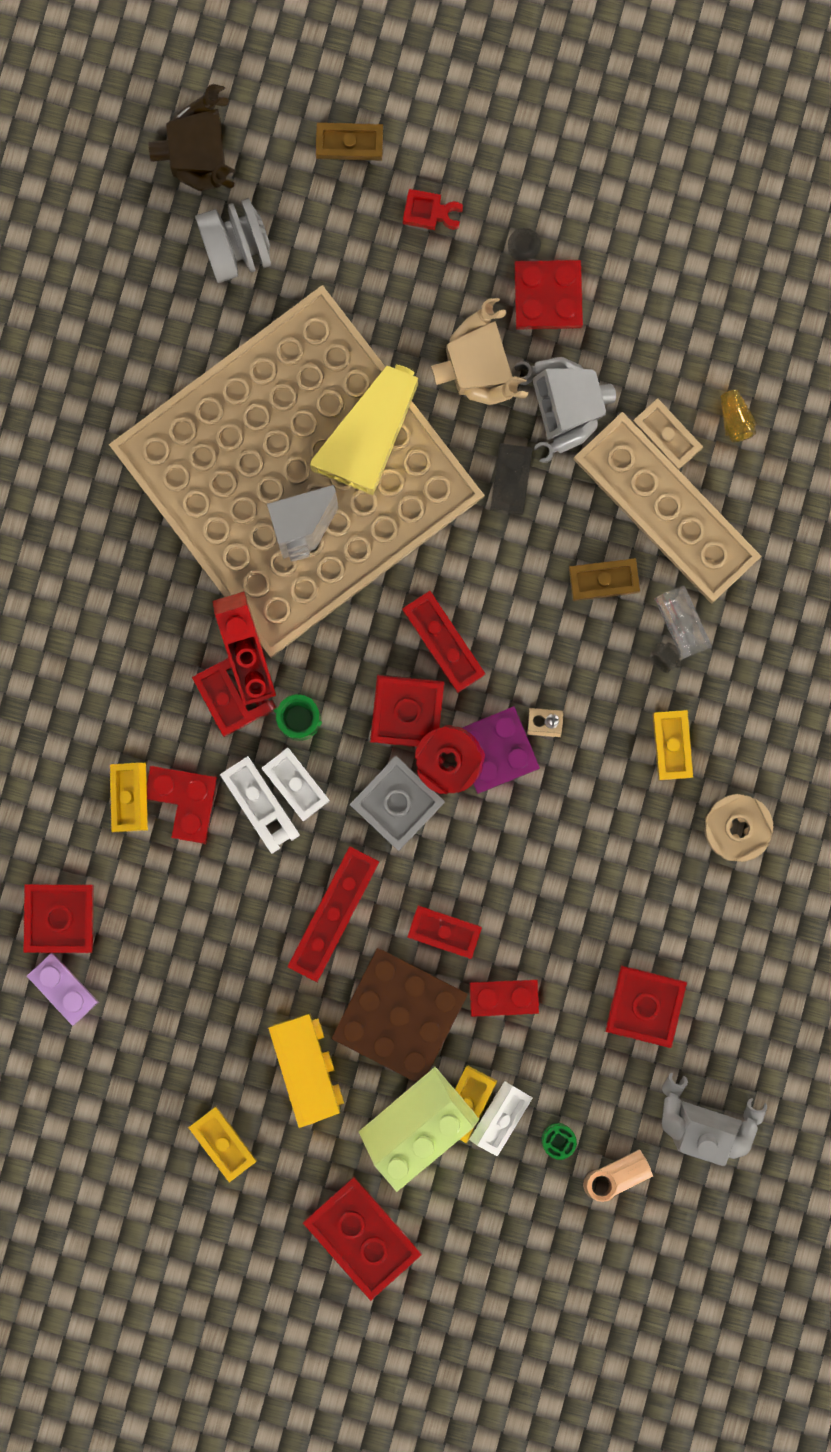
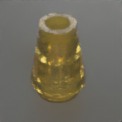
M730 390L723 393L720 399L725 435L729 436L732 442H740L753 437L757 433L755 429L757 422L740 395L739 390Z

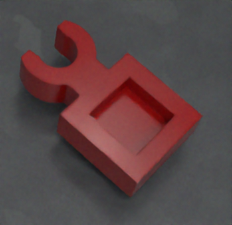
M409 189L403 224L435 230L436 223L439 221L443 222L447 228L456 230L459 229L460 221L451 220L448 215L452 211L462 212L463 204L452 201L442 205L440 204V194Z

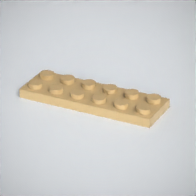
M623 412L574 457L573 460L711 604L762 557Z

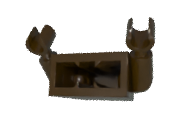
M217 84L209 85L205 95L189 104L177 113L172 121L166 123L168 140L149 142L150 161L170 160L173 177L178 178L181 183L197 191L215 189L221 185L231 189L235 184L226 179L229 173H235L236 170L225 165L221 118L219 110L214 109L215 105L227 106L229 99L225 97L218 98L219 92L224 90L225 87Z

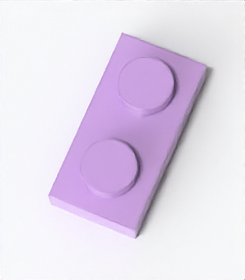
M54 953L48 955L27 975L30 981L72 1026L99 1003Z

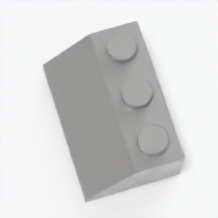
M334 485L267 504L283 559L290 557L291 561L301 560L309 557V551L317 548L338 510Z

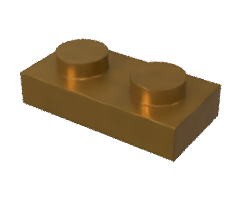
M317 123L316 159L382 161L383 124Z
M636 558L569 566L573 601L640 593Z

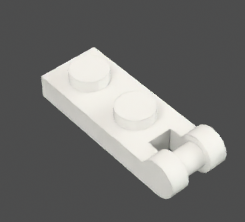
M249 756L220 774L271 854L279 850V845L289 838L293 841L300 836ZM277 819L282 828L271 834L266 826Z

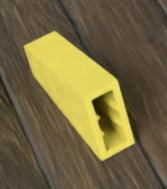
M396 365L395 368L386 366L312 458L310 463L311 471L374 495L418 387V377L413 376L414 371L401 365Z

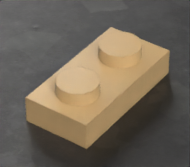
M658 398L633 420V423L678 470L703 448L697 439Z

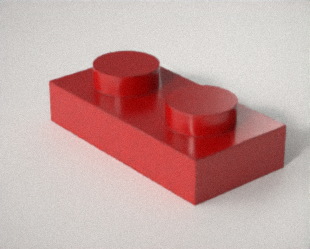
M418 905L407 938L472 959L482 927Z
M537 979L469 982L471 1017L539 1014Z

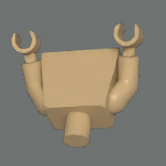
M499 298L487 299L483 303L482 309L465 319L450 336V343L446 345L449 361L431 366L436 385L455 380L459 395H466L469 400L487 405L507 401L512 397L525 399L528 396L526 391H517L518 385L527 380L517 376L512 377L496 321L491 322V319H500L506 315V310L493 312V305L500 301Z

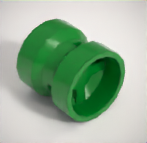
M553 1123L543 1131L541 1144L551 1158L562 1160L570 1157L575 1152L577 1139L574 1132L567 1125Z

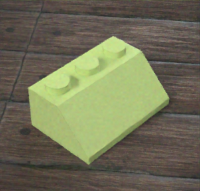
M434 1067L359 1130V1134L374 1166L395 1191L398 1192L472 1130L480 1118L477 1117L440 1071Z

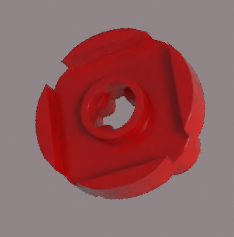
M445 725L432 730L419 742L415 752L418 767L417 773L421 781L429 789L437 793H459L465 791L477 781L483 769L485 754L477 739L470 732L460 727ZM443 752L455 754L456 767L453 765L448 768L443 766L445 761L441 756Z

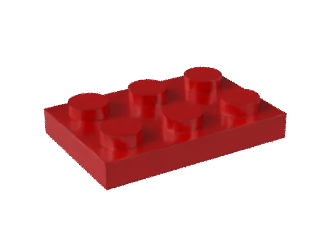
M355 1176L303 1221L306 1228L370 1301L422 1255L421 1251Z

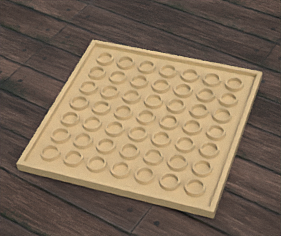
M323 285L109 444L222 595L227 597L245 591L261 646L270 658L484 498L483 492L412 401L374 495L311 471L310 463L312 458L385 368V365ZM334 485L338 510L317 548L309 551L310 556L301 560L291 561L290 557L283 559L267 504Z

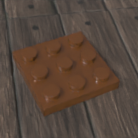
M377 948L331 1039L417 1082L430 1071L468 993Z

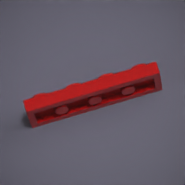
M349 846L287 966L288 968L318 983L380 861Z

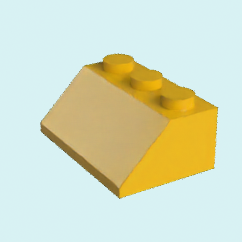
M310 1013L270 1026L268 1029L298 1127L301 1128L339 1114V1105L344 1104V1099L339 1084L332 1085L329 1072L335 1070L329 1051L323 1053L319 1039L324 1038V1033L319 1018L313 1020Z

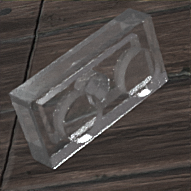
M685 586L654 598L682 660L712 647Z

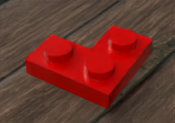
M150 766L147 781V800L177 805L171 838L206 844L217 777Z

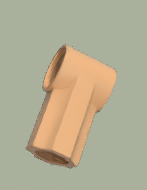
M639 1149L600 1169L589 1172L584 1179L583 1187L588 1197L596 1201L605 1202L611 1200L615 1195L653 1177L646 1158ZM598 1176L606 1177L609 1183L607 1192L602 1195H596L592 1189V1182Z

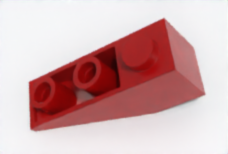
M245 591L212 601L217 624L244 706L276 696Z

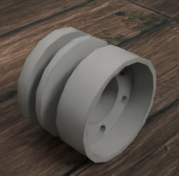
M249 198L241 200L245 214L241 217H238L234 204H228L230 220L226 222L222 221L216 209L195 215L217 283L238 277L237 261L241 259L244 260L250 272L256 271L252 256L258 254L263 268L271 266L269 239L261 216L253 207Z

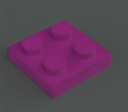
M515 706L462 727L477 739L485 754L482 772L473 784L477 794L540 769Z

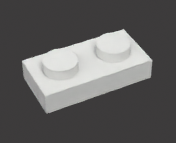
M286 748L262 767V770L303 822L330 801L289 748Z
M504 1081L469 1140L498 1156L533 1098Z

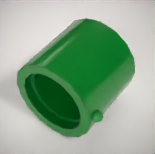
M295 694L288 696L280 702L278 708H274L279 729L291 740L303 741L310 739L322 725L317 705L311 698L305 695Z

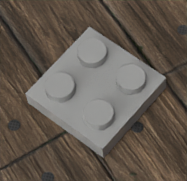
M395 756L350 803V806L394 848L400 851L445 801L433 790L429 789L404 762Z

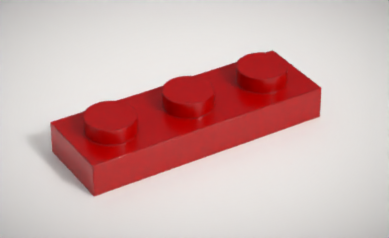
M428 591L402 608L403 613L457 694L486 675L431 591Z

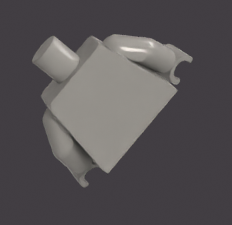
M564 357L537 361L534 366H530L525 361H520L514 367L516 371L528 370V374L525 377H521L527 381L520 383V385H527L533 380L547 438H554L553 443L539 442L534 447V451L543 446L549 448L550 453L548 457L539 460L542 463L552 460L554 453L557 451L563 453L583 444L597 429V420L606 415L605 405L612 404L616 400V390L612 384L599 385L597 374L594 370L583 369L580 364Z
M670 1073L662 1086V1091L667 1096L664 1099L662 1128L672 1137L678 1151L721 1166H726L729 1158L735 1159L747 1155L756 1136L757 1125L763 1122L767 1111V1104L764 1103L762 1110H755L751 1107L753 1098L749 1099L743 1114L745 1121L742 1122V1120L681 1101L679 1097L686 1088L688 1080L683 1076L679 1084H676L672 1080L673 1073Z

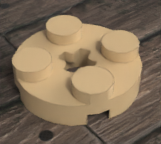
M734 794L720 799L712 806L705 817V837L710 848L723 859L745 862L758 857L766 850L773 833V820L769 810L762 802L750 796ZM736 818L740 823L746 822L748 826L744 829L745 836L742 838L738 834L732 835L730 832V828L733 827L732 821Z

